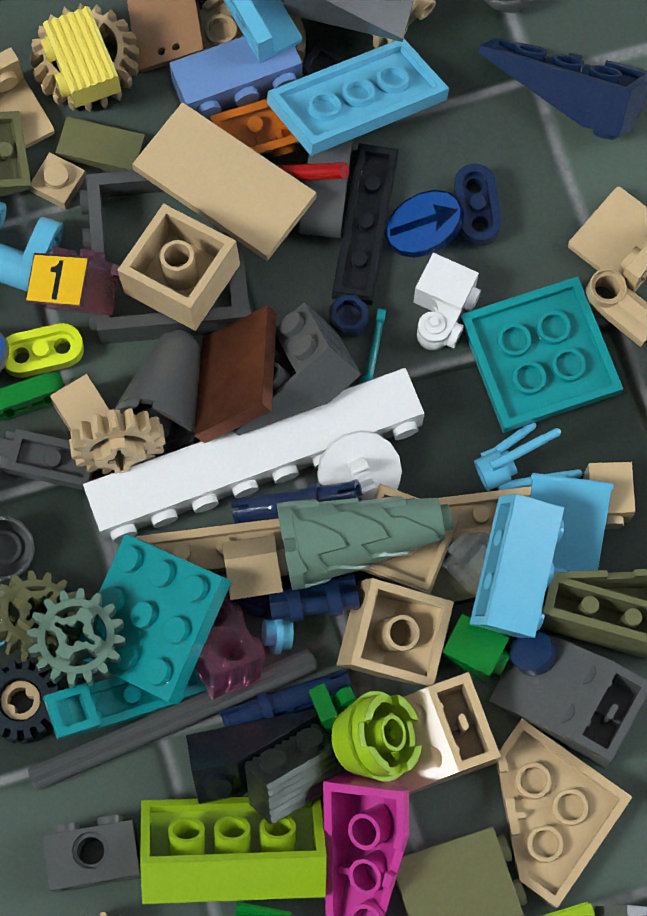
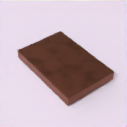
M268 305L202 338L194 436L203 443L209 442L272 411L277 313Z

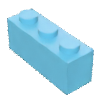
M520 494L499 496L469 625L517 638H535L536 631L541 628L545 614H543L545 591L554 577L555 566L552 560L555 547L560 542L564 533V521L562 520L564 507Z

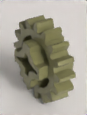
M28 571L25 581H22L15 574L11 576L9 586L0 584V642L6 640L8 643L5 651L7 655L12 654L16 649L21 651L22 662H27L30 657L28 648L38 643L27 636V630L38 629L39 627L32 618L33 613L46 614L45 599L51 600L55 605L61 602L60 591L65 590L67 581L64 579L57 584L52 583L51 573L48 572L44 575L43 580L36 579L35 573ZM77 591L67 593L69 599L76 598ZM78 611L68 612L60 617L66 618L76 615ZM82 630L79 632L77 636L72 634L67 635L71 646H73L74 643L77 641V638L82 633ZM48 634V650L55 657L59 643Z

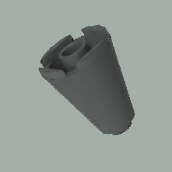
M181 330L165 333L159 338L114 407V410H120L121 414L128 408H132L135 415L142 411H148L149 418L157 416L160 424L163 425L166 445H169L167 452H173L190 446L195 440L201 348L191 334Z

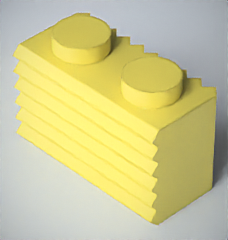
M85 6L83 9H77L75 12H69L67 15H61L59 18L54 17L51 21L46 20L43 23L46 37L40 39V43L48 63L56 61L60 70L59 73L54 74L62 98L70 96L74 107L77 108L121 92L118 74L90 7Z

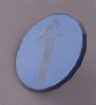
M441 190L421 192L405 200L394 210L387 222L386 238L391 249L401 256L416 258L433 254L443 249L457 236L463 225L464 210L459 199L450 192Z

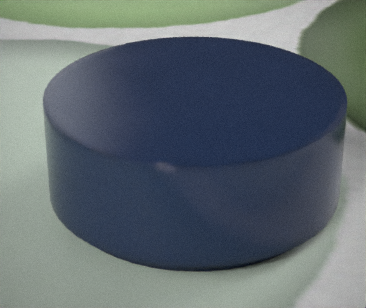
M538 630L536 631L535 638L516 637L510 647V657L523 674L538 676L544 674L553 666L557 657V650L550 637L545 632Z

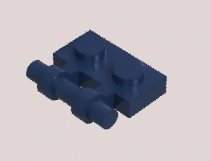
M353 572L333 577L329 582L294 591L292 590L289 575L281 576L283 592L268 594L272 621L289 618L290 623L303 621V616L329 613L330 617L341 616L345 610L360 608Z

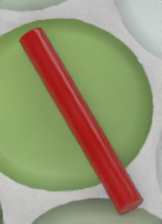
M346 162L278 166L299 181L346 179L349 175V167Z

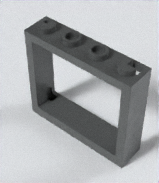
M134 170L86 174L87 189L80 190V204L82 215L89 214L90 228H83L82 233L85 253H92L93 266L86 267L85 275L88 292L95 291V305L88 306L90 330L98 331L101 344L159 339L163 334L174 330L185 331L192 336L208 335L249 315L243 245L236 240L240 266L229 281L232 306L211 308L196 331L162 313L111 317L102 197L165 191Z

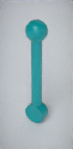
M378 308L365 376L360 379L359 384L374 379L373 374L387 309Z

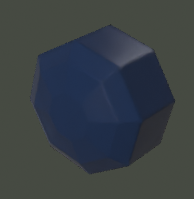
M341 295L330 305L329 324L337 331L340 337H357L368 327V305L357 295Z

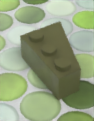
M647 569L610 573L607 570L554 572L553 580L545 591L543 600V614H545L540 628L541 630L647 659Z

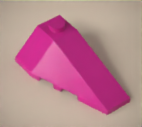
M346 771L323 781L324 836L327 856L326 916H385L409 838V789L396 779L383 782Z

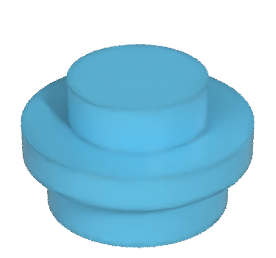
M270 614L269 619H264L262 622L261 636L263 646H269L272 655H279L282 650H291L294 635L293 622L290 623L289 618L272 621Z

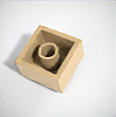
M163 203L117 271L126 295L196 331L240 266L236 240Z

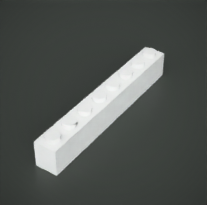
M406 368L345 389L330 403L239 436L232 430L209 442L203 443L201 441L132 466L128 472L112 473L87 482L83 486L103 540L112 539L113 542H121L125 533L134 537L137 535V529L151 524L155 528L163 527L175 522L178 519L177 515L193 509L195 513L204 512L216 507L219 504L218 500L233 494L235 498L246 497L255 493L259 489L258 485L272 480L277 484L287 482L297 477L299 470L313 465L315 469H318L320 457L329 444L343 434L361 430L377 433L385 439L394 436L395 440L410 437L418 432V427L422 426L424 411Z

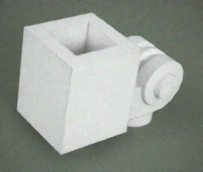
M436 253L432 254L415 288L413 302L432 311L421 316L417 329L419 344L425 349L432 351L439 350L446 345L455 348L464 328V325L459 323L460 315L464 313V310L472 311L481 294V290L476 288L478 272Z

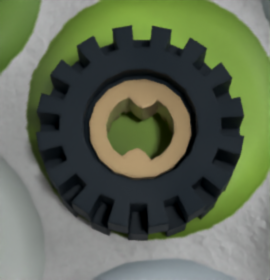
M14 660L7 662V667L2 669L0 666V736L6 741L12 743L16 741L21 744H29V741L34 739L36 741L44 739L42 735L46 732L51 733L54 729L43 697L44 695L60 691L61 688L58 683L55 684L51 681V673L48 671L41 673L31 661L27 660V662L16 663ZM26 690V695L28 698L34 699V702L29 711L19 714L17 708L14 705H10L11 697L16 692Z

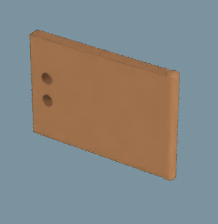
M127 0L131 31L136 36L137 44L135 46L139 48L140 59L136 61L139 67L138 72L144 73L169 65L172 61L206 50L198 0Z

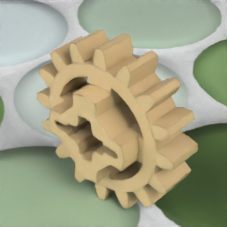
M128 408L123 414L120 413V410L112 409L105 412L104 417L93 414L92 422L80 421L78 423L79 429L71 430L70 432L72 459L76 460V466H87L88 472H93L100 468L103 474H108L112 469L115 470V473L128 472L131 466L154 459L155 454L163 453V445L166 444L163 425L160 424L159 418L157 416L149 418L148 411H142L135 415L132 408Z

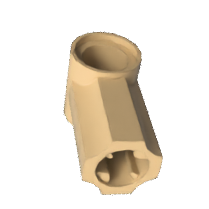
M609 268L598 270L593 274L584 290L594 316L604 317L641 347L647 341V302L627 287L626 280L620 272ZM601 286L609 289L612 292L613 298L604 299L600 297L595 287Z

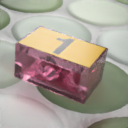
M52 247L51 254L34 253L25 303L56 311L112 316L119 281L117 270L120 265L104 261L105 253L88 249H80L79 256H77L76 251Z

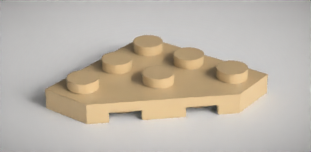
M521 719L499 750L501 757L496 763L517 878H519L525 888L554 909H557L632 799V796L524 719Z

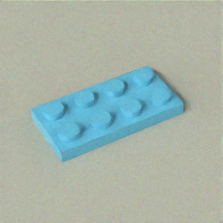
M403 38V42L393 41L269 90L267 104L310 156H313L446 101L449 88Z

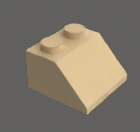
M374 578L357 581L356 591H358L360 608L350 610L336 666L380 678L425 687L434 685L454 602Z

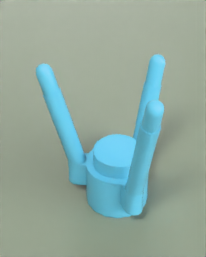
M532 423L517 430L494 448L481 453V457L474 460V464L486 490L490 491L496 487L497 490L531 486V477L511 480V476L518 473L513 460L560 436L561 430L555 428L508 452L507 449L536 428V423ZM580 469L549 473L547 475L579 478L583 473Z

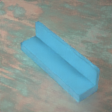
M223 0L259 63L302 42V36L281 0Z

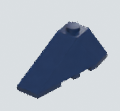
M494 38L480 45L479 48L480 55L580 126L594 130L593 134L603 139H617V137L620 138L633 129L647 99V71L608 60L605 61L604 66L584 64V61L581 60L582 55L573 53L568 55L556 54L553 57L547 56V50L543 47Z

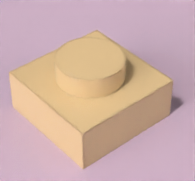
M49 152L31 181L30 191L67 210L86 179V172L80 167Z

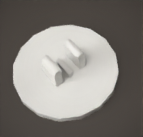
M361 430L343 434L330 443L320 457L317 471L318 482L322 485L349 482L357 479L360 482L363 494L362 496H357V498H362L363 500L374 499L379 484L397 490L402 474L400 457L392 444L377 433Z

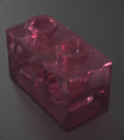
M227 594L214 621V625L218 627L211 628L194 667L212 700L260 681L262 663L266 659L261 641L256 636L251 637L245 627L246 621L241 607L237 603L232 604ZM226 658H235L239 661H228Z

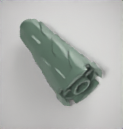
M396 496L358 501V498L320 502L315 499L277 503L280 529L293 591L329 582L331 578L367 569L372 563L408 555L413 549L445 539V531L453 530L449 505H440L438 498L404 499L403 497Z

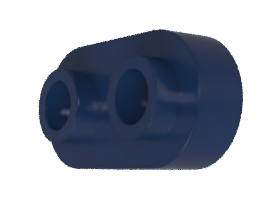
M469 164L458 171L454 181V197L460 207L459 231L466 242L475 246H485L497 238L501 227L496 180L491 170L486 166ZM476 185L481 191L479 193H471L467 190V187ZM478 222L483 223L487 229L476 231L472 225Z

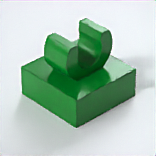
M322 683L308 692L321 723L328 734L332 736V728L337 716L357 699L351 686L340 689L332 696L326 685Z

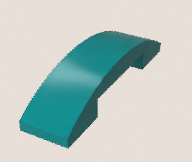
M209 644L204 645L180 702L224 684ZM117 676L94 683L92 686L83 683L76 685L75 688H67L44 695L43 697L57 740L116 726L176 705Z

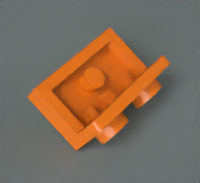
M267 99L210 116L212 123L257 153L272 150L273 157L297 151L295 143L299 141L267 104Z

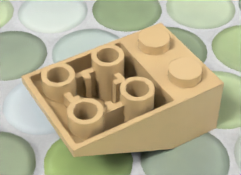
M469 672L425 687L403 697L412 706L418 717V721L412 722L415 732V746L422 744L421 754L416 765L410 771L403 772L396 779L409 789V795L494 765L500 759L501 755Z

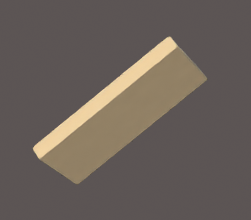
M183 102L132 163L135 172L266 261L269 260L312 205L317 192Z

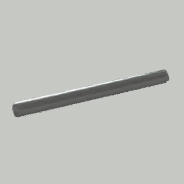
M304 649L180 702L178 705H173L35 764L28 769L30 780L35 789L42 790L219 714L221 709L254 699L258 693L264 691L268 693L310 675L318 669L316 659L310 649Z

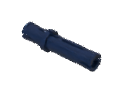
M357 479L330 485H322L320 482L310 483L308 488L241 499L235 498L232 500L231 506L233 508L238 507L239 510H232V516L235 524L278 519L277 503L315 499L320 502L357 498V496L363 495L362 488Z
M343 668L278 692L266 694L264 691L258 693L255 699L221 709L220 714L224 727L315 708L308 692L310 689L324 683L331 695L334 696L337 691L345 687L351 686L353 690L351 680L346 669Z

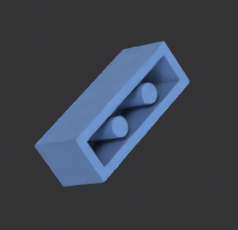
M244 36L169 63L172 82L180 102H183L208 120L211 115L218 114L222 110L236 105L241 107L254 103L259 97L267 95L269 90L302 78V62L295 46L259 63Z

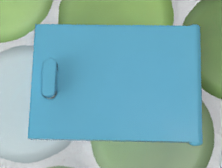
M532 473L530 498L564 507L562 516L564 533L560 542L555 547L552 560L555 572L598 570L610 496L614 488L613 483Z

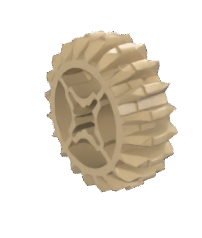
M80 3L77 9H83L85 6ZM96 4L91 12L105 44L109 42L117 50L113 65L119 77L120 87L131 89L133 85L131 76H137L139 71L136 61L140 59L139 48L135 46L137 44L136 36L133 31H129L128 23L124 19L117 21L116 14L112 9L102 15L101 8ZM64 6L62 14L67 15L70 10ZM50 14L48 20L51 21L55 16ZM39 25V38L32 39L31 44L34 53L30 56V62L34 68V79L36 82L42 83L41 89L46 96L53 94L54 102L58 106L68 99L69 108L74 111L76 108L71 97L62 98L54 77V74L59 73V71L54 67V62L48 63L40 39L45 38L46 34L44 26ZM122 92L110 96L120 101ZM108 97L99 99L94 102L100 101V105L106 108L108 105ZM94 102L86 104L85 109L90 112Z

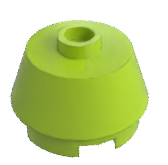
M369 691L361 695L337 716L333 724L332 746L339 763L353 774L383 782L395 780L403 772L410 771L416 765L422 749V744L415 746V732L412 722L418 721V717L414 709L406 699L397 694L389 696L384 692Z

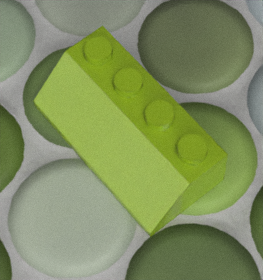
M321 796L273 824H269L249 805V797H230L201 804L198 803V798L141 800L140 867L142 904L326 897L327 856Z

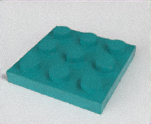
M578 276L460 315V323L464 325L465 336L503 433L620 395L623 391V386Z
M125 533L99 591L103 599L101 607L104 608L106 605L113 603L117 612L111 620L122 619L125 627L115 633L125 637L126 640L125 647L114 649L120 655L121 662L116 664L109 661L106 664L109 673L169 703L178 705L232 580ZM98 619V625L94 633L106 642V627ZM82 631L78 641L84 643L86 639ZM87 658V659H84V660L90 663V662L93 661L94 659H92V658Z

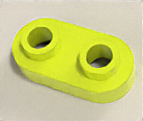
M65 323L12 334L6 338L9 343V356L4 369L11 376L26 378L69 368L78 363L83 356L84 343L82 337L75 327ZM66 343L71 346L67 353L60 354L56 352V348L60 344ZM18 354H29V359L26 362H15Z

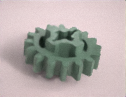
M79 588L76 598L69 599L65 590L60 591L61 602L56 605L49 599L44 600L47 609L45 615L33 613L32 618L39 627L38 629L27 630V636L38 643L32 645L28 650L31 657L43 656L36 666L41 673L51 668L50 679L53 683L57 684L63 676H66L70 688H75L78 678L84 677L86 683L92 686L94 685L93 674L99 672L107 678L110 674L106 664L109 661L116 664L121 662L120 655L114 649L126 646L125 637L115 634L125 628L123 620H111L117 612L116 607L112 603L102 608L103 599L99 593H96L91 600H86L84 589ZM78 611L76 615L66 618L60 617L65 613ZM98 619L106 627V642L94 633L98 625ZM82 630L86 641L84 643L76 641L71 646L67 635L77 636ZM48 634L59 643L55 652V658L48 650ZM87 658L94 659L85 665L75 666L77 661Z

